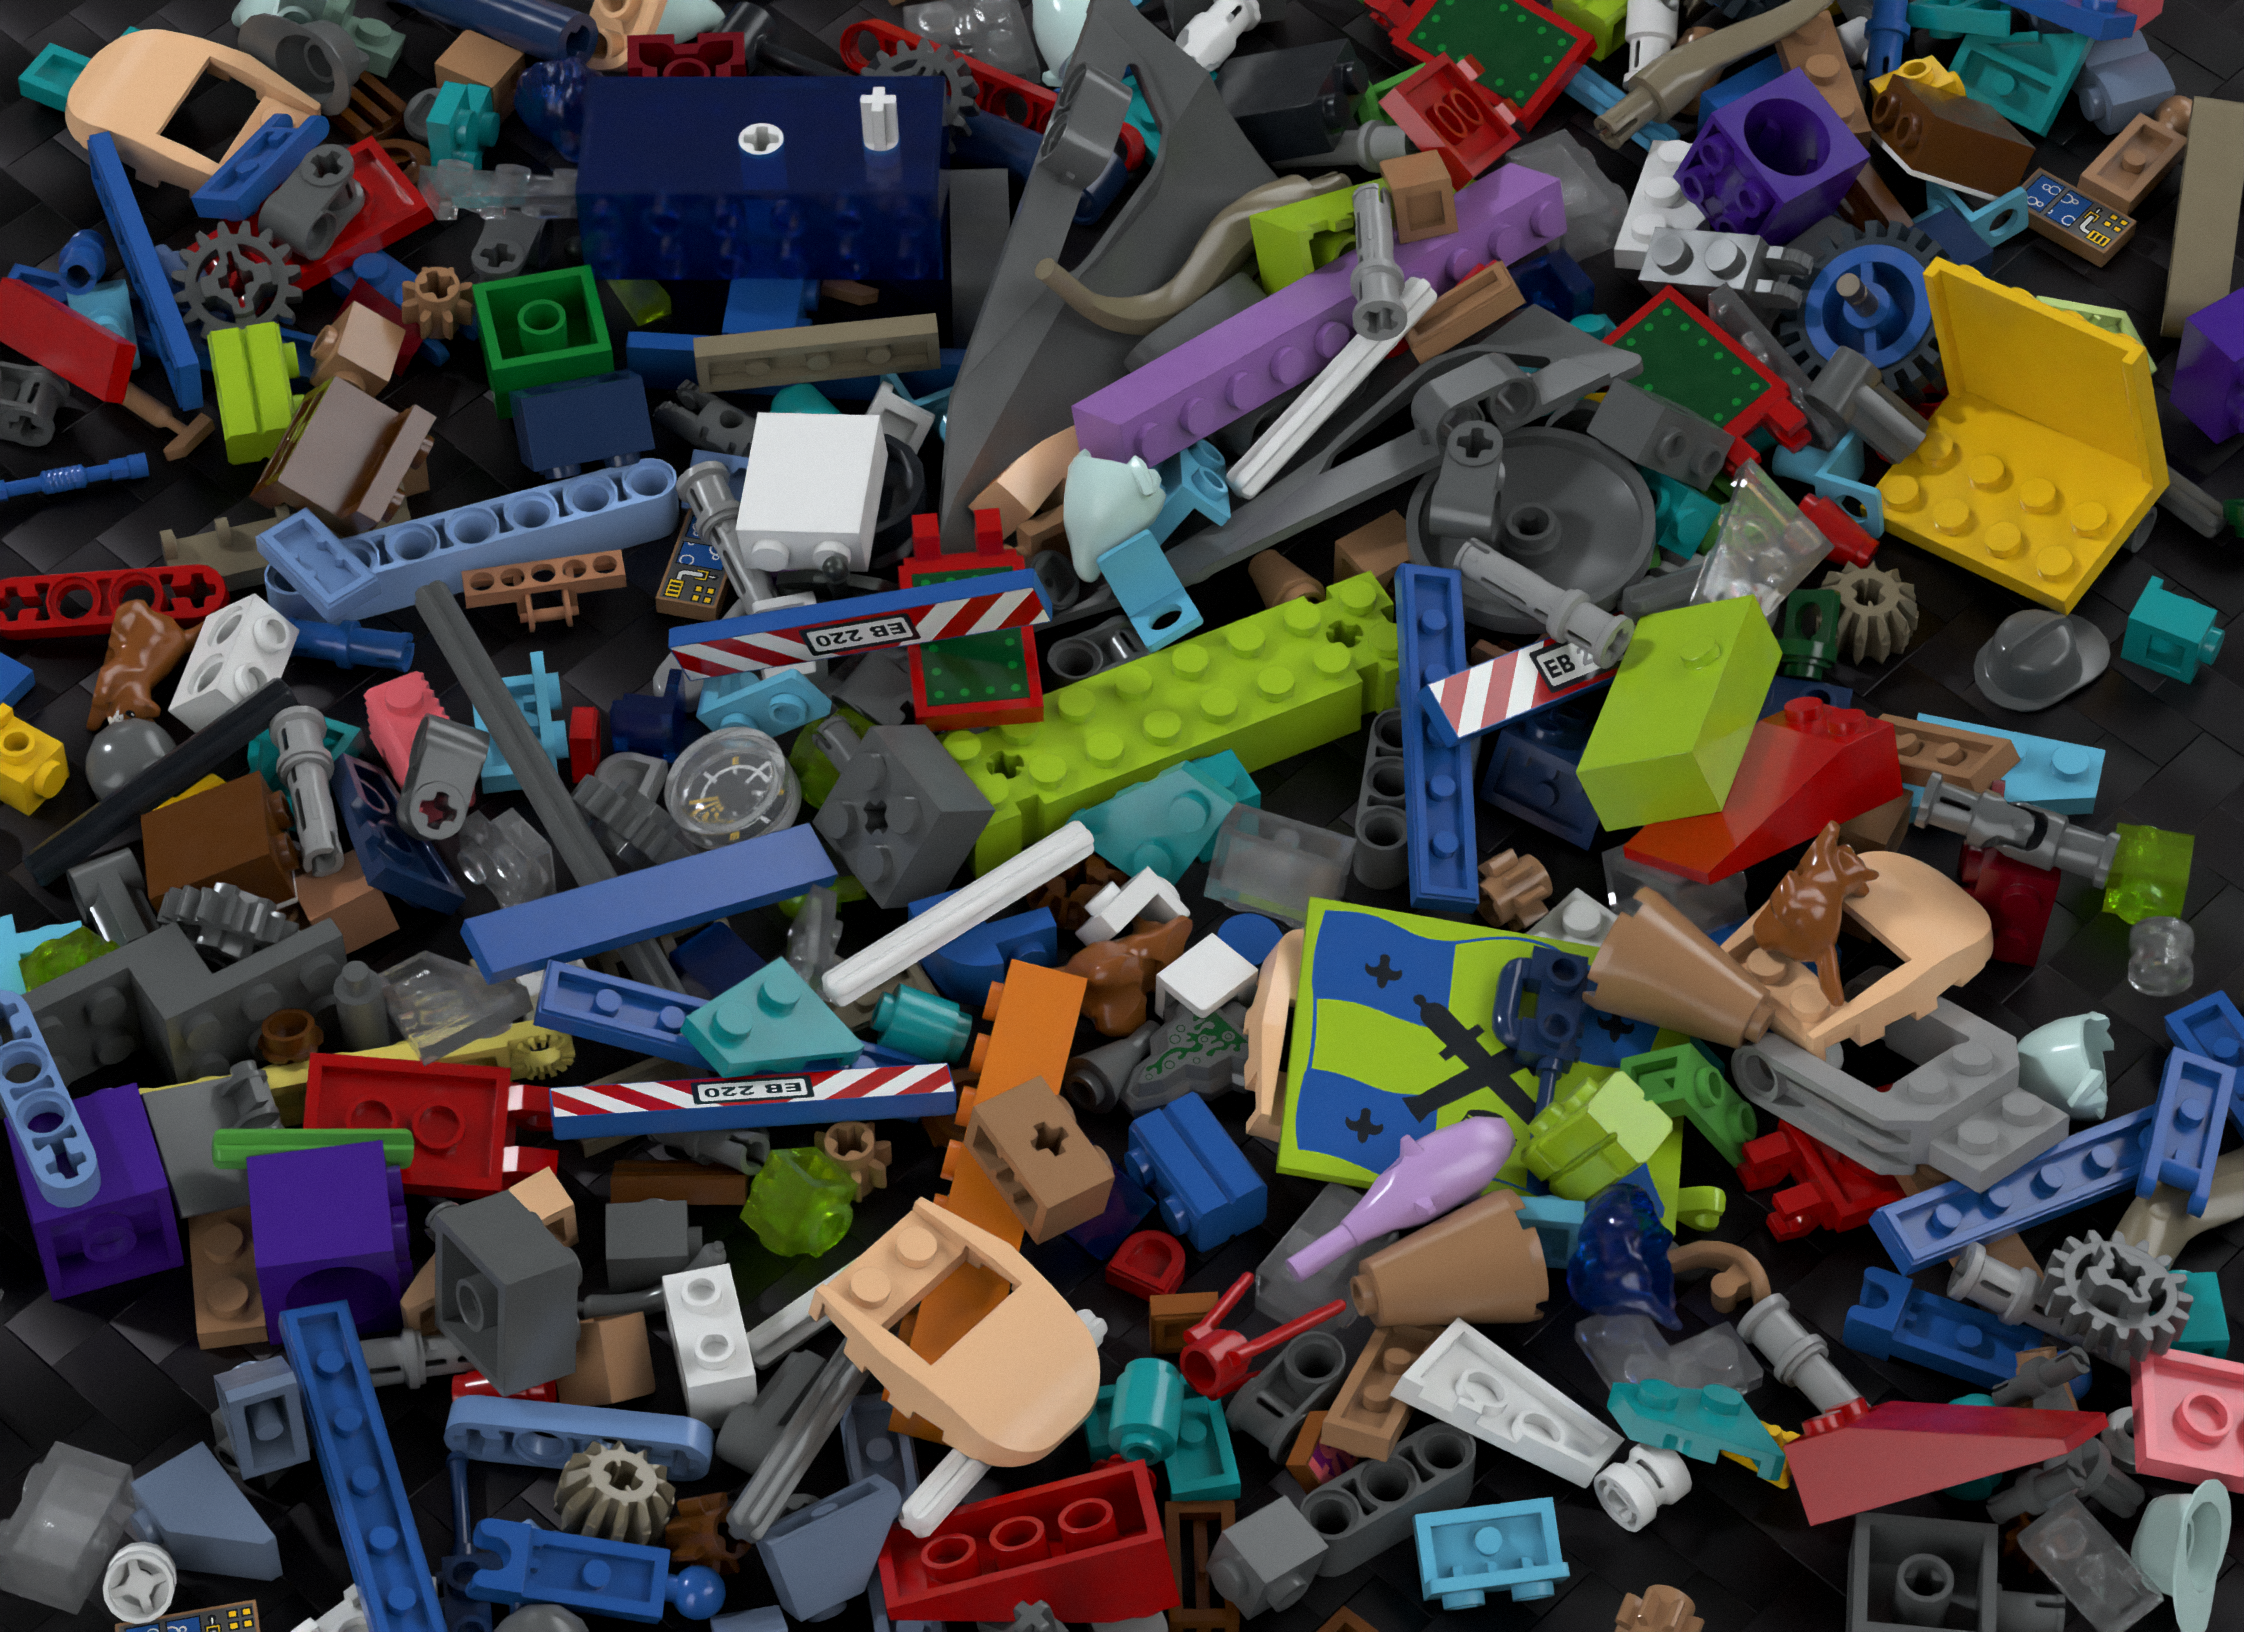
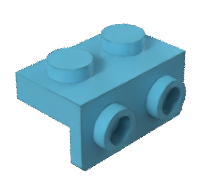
M1201 439L1150 468L1155 469L1162 479L1160 488L1166 494L1160 514L1155 522L1147 528L1151 531L1159 546L1194 508L1219 526H1223L1231 518L1228 484L1225 481L1227 474L1225 459L1208 441Z
M543 651L530 652L532 674L504 677L502 680L558 773L557 759L569 758L564 720L552 721L551 711L562 710L558 672L545 674ZM473 705L475 728L489 733ZM490 734L489 749L481 771L483 794L522 789Z
M1553 1497L1415 1514L1412 1517L1424 1601L1442 1599L1444 1610H1459L1485 1605L1484 1593L1511 1590L1513 1601H1528L1551 1597L1555 1595L1553 1584L1562 1583L1570 1577L1568 1562H1562Z

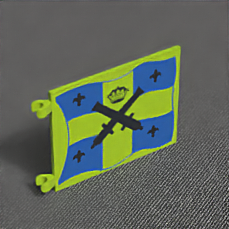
M1309 896L1306 908L1276 1173L1370 1189L1376 1178L1399 1158L1400 1139L1402 1137L1410 1135L1416 1141L1438 1129L1475 1116L1496 1117L1506 1120L1513 1131L1516 1143L1510 1157L1492 1179L1488 1187L1481 1193V1197L1491 1191L1500 1189H1511L1518 1196H1555L1549 1190L1550 1182L1548 1180L1541 1182L1520 1161V1152L1531 1140V1132L1527 1127L1534 1119L1540 1079L1536 1076V1067L1514 1063L1515 1049L1504 1046L1496 1039L1493 1033L1492 1011L1497 979L1501 969L1508 961L1517 957L1530 958L1534 946L1589 957L1587 966L1589 971L1600 947ZM1588 979L1587 991H1596L1598 984ZM1525 987L1522 990L1518 1019L1521 1021L1523 1017L1533 1019L1537 997L1535 993L1525 992ZM1582 1003L1579 1022L1585 1023L1582 1039L1577 1038L1576 1046L1581 1047L1580 1059L1578 1063L1573 1062L1569 1074L1562 1073V1078L1556 1081L1553 1101L1556 1100L1561 1105L1563 1099L1588 1076H1591L1599 1084L1615 1071L1619 1072L1621 1058L1687 1044L1690 1042V1036L1597 1010L1586 1003ZM1684 1115L1670 1118L1673 1121V1130L1646 1163L1585 1204L1583 1226L1669 1240L1674 1238L1676 1220L1700 1231L1710 1232L1716 1229L1719 1224V1216L1725 1211V1192L1720 1188L1712 1186L1679 1188Z

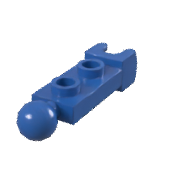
M1868 1267L1864 1272L1860 1305H1853L1849 1308L1842 1336L1844 1345L1852 1350L1887 1361L1889 1356L1892 1355L1992 1390L1994 1385L2016 1376L2017 1361L2015 1353L2042 1347L2045 1332L2023 1324L2008 1326L2000 1322L1997 1315L1913 1288V1279L1902 1277L1899 1274L1878 1267ZM2060 1350L2057 1353L2059 1355L2067 1350ZM2090 1365L2087 1366L2090 1368L2087 1374L2068 1381L2076 1402L2082 1400L2092 1387L2093 1374Z
M494 1518L480 1520L475 1527L472 1537L473 1544L477 1548L495 1552L503 1564V1568L500 1570L480 1569L473 1575L471 1581L466 1586L465 1593L474 1600L514 1605L516 1602L528 1605L556 1604L573 1612L658 1624L662 1619L664 1601L672 1602L681 1615L692 1620H702L716 1615L723 1607L726 1598L723 1579L716 1570L708 1566L691 1565L682 1569L677 1575L669 1574L670 1549L532 1528L531 1524Z

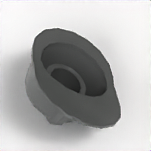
M262 13L249 17L241 25L237 39L239 51L250 54L322 104L321 114L327 116L339 115L349 106L352 93L351 87L358 81L360 74L368 68L370 63L368 54L356 47L355 42L347 31L337 23L329 20H317L300 25L280 16Z
M2038 609L2022 610L2007 617L1997 628L1994 636L1978 651L1973 666L1975 683L1986 699L2003 709L2017 712L2039 711L2059 702L2065 696L2094 681L2106 670L2111 653L2108 640L2099 628L2081 616L2070 613L2066 616L2057 611Z

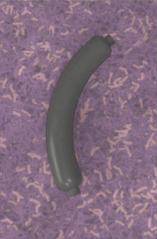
M715 1241L714 1243L704 1245L695 1259L681 1272L724 1264L727 1258L724 1244L721 1241ZM663 1283L648 1289L625 1294L588 1295L584 1302L577 1301V1312L583 1313L585 1319L643 1311L644 1317L666 1311Z

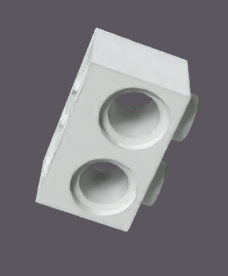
M255 593L207 615L168 711L197 733L273 678H281L300 630Z
M729 1263L662 1276L667 1326L688 1417L705 1423L711 1429L722 1428L724 1422L737 1405L742 1402L752 1405L758 1397L756 1374Z

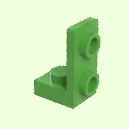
M1692 1043L1621 1058L1620 1071H1624L1645 1092L1643 1097L1645 1101L1653 1100L1669 1118L1686 1115L1735 1169L1739 1163L1746 1161L1741 1150L1744 1143L1754 1140L1757 1135L1755 1113L1750 1104L1742 1100L1722 1078L1719 1070L1712 1066Z

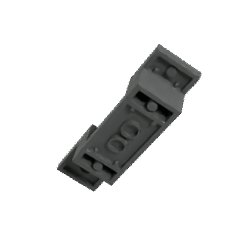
M329 917L212 974L179 925L174 921L20 996L27 1002L65 1087L71 1082L106 1065L121 1062L131 1053L143 1047L147 1049L170 1085L196 1081L206 1076L220 1077L231 1075L229 1069L242 1061L255 1060L256 1063L266 1061L262 1055V1050L258 1047V1039L262 1034L261 1026L269 1015L279 1010L290 1008L305 1010L313 1016L315 1025L323 1032L338 1026L339 1019L334 994V983L342 973L343 967L347 964L343 934ZM4 1018L0 1019V1035L3 1045L14 1040L11 1026L5 1022ZM31 1063L18 1064L6 1073L5 1078L13 1083L29 1082L38 1076L41 1068ZM0 1103V1120H1V1119H3V1118L6 1117V1114H5L4 1109H3V1107H2V1105H1V1103Z

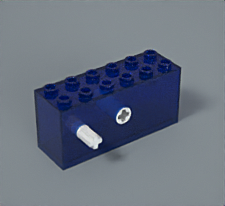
M945 76L588 77L575 188L584 265H591L594 280H737L741 278L790 280H944L951 164Z

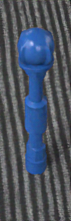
M145 452L127 455L124 458L109 460V464L87 468L82 464L71 467L41 471L40 476L4 482L3 479L0 480V502L8 501V497L40 491L49 495L86 488L90 482L111 478L112 481L129 478L148 477L149 469Z

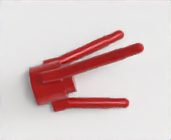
M1245 1272L1226 1291L1200 1323L1183 1332V1338L1188 1346L1184 1347L1180 1354L1182 1375L1194 1391L1206 1395L1210 1401H1216L1230 1392L1239 1391L1246 1382L1263 1371L1246 1373L1252 1357L1346 1310V1302L1342 1299H1337L1250 1342L1242 1334L1234 1330L1216 1329L1213 1331L1254 1282V1275L1251 1272Z

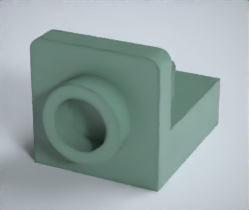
M328 0L320 20L332 21L346 30L355 42L356 47L370 57V63L365 71L387 78L401 56L406 35L391 30L386 23L373 18L360 19L353 16L357 0Z

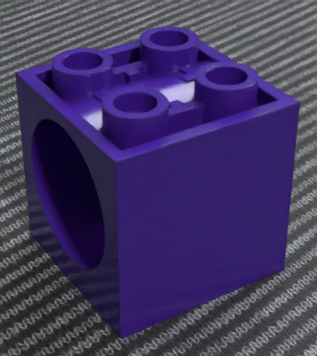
M1798 66L1712 112L1673 175V178L1680 185L1681 191L1687 200L1696 205L1716 232L1760 235L1769 246L1780 247L1800 236L1823 218L1833 215L1871 155Z
M137 1083L118 1088L101 1089L91 1095L72 1100L95 1150L101 1176L99 1191L90 1201L81 1206L64 1208L47 1202L38 1188L8 1118H4L23 1201L52 1301L185 1265L168 1183ZM42 1113L33 1117L27 1127L36 1133H47L57 1129L63 1123L64 1118L57 1113ZM66 1151L55 1156L58 1171L64 1175L65 1179L78 1176V1173L76 1174L72 1170L68 1162Z
M383 1140L246 1157L255 1266L270 1346L284 1344L278 1326L279 1313L281 1311L345 1299L348 1301L357 1334L404 1328L400 1300L414 1280L409 1244H411L406 1204L404 1203L400 1165H386Z

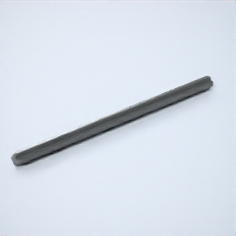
M435 580L429 585L421 586L415 592V606L578 885L582 887L618 877L448 586L440 580ZM655 938L616 949L635 982L688 995ZM684 1064L692 1079L722 1077L718 1072ZM766 1127L741 1128L750 1132L761 1133L769 1139V1132Z

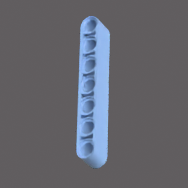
M640 459L639 463L615 468L609 467L339 539L379 578L381 594L331 624L340 625L345 619L357 621L415 605V592L421 586L429 585L435 580L445 583L452 595L464 592L461 571L619 550L666 537L677 529L680 522L679 500L676 492V471L669 463L661 459ZM270 563L267 565L264 577L268 603L287 620L290 617H298L301 620L329 623Z

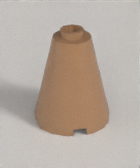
M1647 886L1638 890L1632 898L1642 902L1643 905L1634 917L1622 911L1614 922L1587 976L1588 979L1598 984L1596 991L1583 992L1582 1000L1584 1003L1597 1010L1735 1049H1741L1747 1040L1758 1044L1768 1030L1776 1012L1775 1008L1767 1005L1771 991L1660 893Z
M1511 1189L1491 1191L1361 1260L1358 1265V1276H1354L1350 1280L1352 1299L1359 1315L1362 1317L1369 1316L1377 1327L1451 1325L1458 1317L1467 1324L1528 1323L1542 1319L1545 1313L1537 1309L1536 1304L1548 1301L1547 1268L1535 1226L1522 1229L1514 1212L1526 1208L1521 1198Z

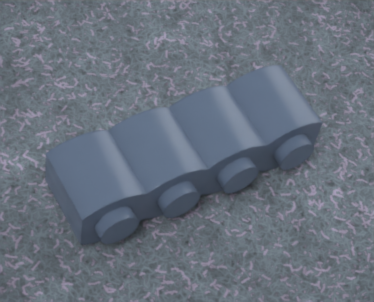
M2017 9L2028 20L2030 32L2039 31L2041 34L2073 33L2070 29ZM2140 29L2134 32L2131 38H2126L2125 40H2095L2071 87L2079 96L2080 107L2085 118L2088 121H2093L2099 130L2106 135L2122 132L2139 113L2154 120V112L2158 105L2165 99L2174 96L2176 89L2164 63L2156 54L2149 51Z

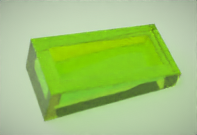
M625 264L605 272V280L638 327L672 313L670 296L651 274L641 273Z

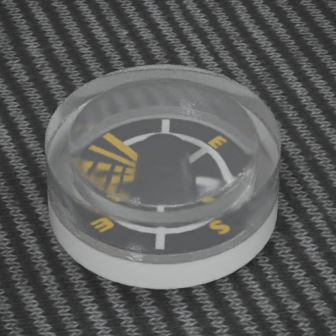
M749 727L719 729L693 742L679 755L672 765L664 790L665 802L670 815L682 827L680 830L689 844L699 853L790 828L797 817L802 798L799 779L778 744L766 733Z

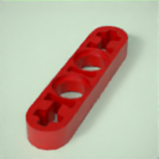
M201 564L11 577L0 580V609L10 607L11 598L16 596L21 598L25 606H44L41 594L47 593L46 606L50 619L44 620V616L39 608L20 610L18 620L12 622L9 621L4 612L0 611V635L7 639L27 640L110 634L117 608L122 604L123 596L126 591L138 585L153 589L155 599L151 609L154 612L172 617L181 628H192L205 621L207 615L230 605L231 598L228 587L218 571L208 565ZM206 583L209 591L215 593V595L205 597L204 607L195 608L190 598H171L174 611H167L169 601L164 586L171 584V588L176 596H188L195 594L196 584ZM75 590L89 592L93 597V604L86 615L77 619H70L61 615L60 604L65 595Z

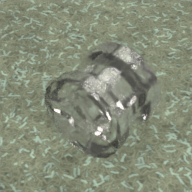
M2167 916L2147 917L2138 921L2131 928L2129 935V948L2133 955L2128 964V980L2130 984L2139 992L2150 996H2173L2185 991L2192 984L2194 977V965L2191 958H2189L2193 954L2195 935L2192 928L2182 920Z

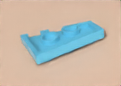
M1918 713V721L2012 740L2021 760L2001 778V780L2006 781L2004 798L2008 805L2010 802H2026L2063 815L2093 813L2106 750ZM1902 783L1903 788L1914 792L1909 823L1915 822L1925 787Z

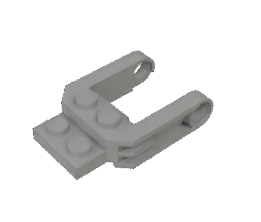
M1874 966L1848 981L1843 988L1844 1000L1847 1003L1893 970L1885 966ZM1941 996L1937 997L1938 1008L1920 1020L1916 1021L1912 1016L1907 1015L1885 1026V1036L1880 1038L1885 1041V1047L1921 1066L1893 1083L1892 1088L1888 1092L1883 1093L1871 1088L1781 1036L1766 1032L1758 1044L1752 1041L1745 1043L1741 1049L1734 1051L1731 1058V1070L1734 1080L1741 1092L1750 1101L1879 1175H1913L1916 1173L1917 1164H1928L1980 1194L2067 1138L2069 1133V1114L2018 1087L2020 1063L2016 1037ZM1759 1057L1769 1066L1775 1082L1771 1081L1762 1071Z

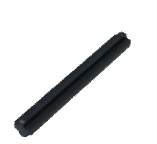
M273 678L24 854L22 861L25 868L40 886H47L64 874L67 869L74 867L139 821L141 815L153 811L267 730L275 714L285 708L298 706L294 693L281 678Z

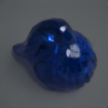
M576 56L534 63L532 67L522 71L517 81V89L513 98L517 113L529 131L542 141L552 143L555 149L571 163L586 164L601 158L614 145L620 128L628 114V91L618 90L606 76L588 67Z
M1611 1184L1590 1204L1578 1232L1577 1245L1579 1249L1574 1252L1567 1267V1284L1570 1296L1583 1309L1603 1316L1641 1315L1653 1318L1667 1328L1678 1331L1683 1328V1324L1674 1310L1677 1304L1673 1291L1675 1278L1667 1256L1673 1241V1233L1661 1223L1650 1195L1638 1184Z

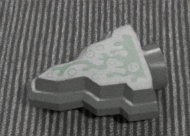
M1177 999L1163 1010L1165 1024L1150 1037L1151 1055L1131 1070L1119 1095V1105L1133 1118H1139L1157 1108L1160 1110L1165 1109L1168 1103L1192 1091L1195 1094L1198 1093L1202 1100L1210 1102L1232 1090L1245 1095L1251 1092L1245 1089L1244 1064L1249 1058L1248 1035L1243 1034L1247 1009L1238 1002L1230 1001L1206 1018H1199Z

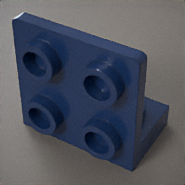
M1562 703L1502 729L1478 798L1587 851L1596 847L1599 844L1604 827L1576 774L1577 767L1595 724L1588 721V714L1580 708Z

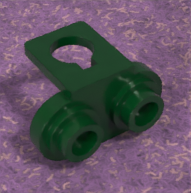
M1833 589L1792 590L1789 593L1783 639H1776L1783 653L1776 671H1782L1784 667L1783 677L1820 682L1822 671L1829 670V668H1832V665H1836L1838 648L1835 646L1841 600V593ZM1813 604H1817L1822 611V622L1819 630L1811 637L1810 641L1802 633L1801 620L1806 609Z

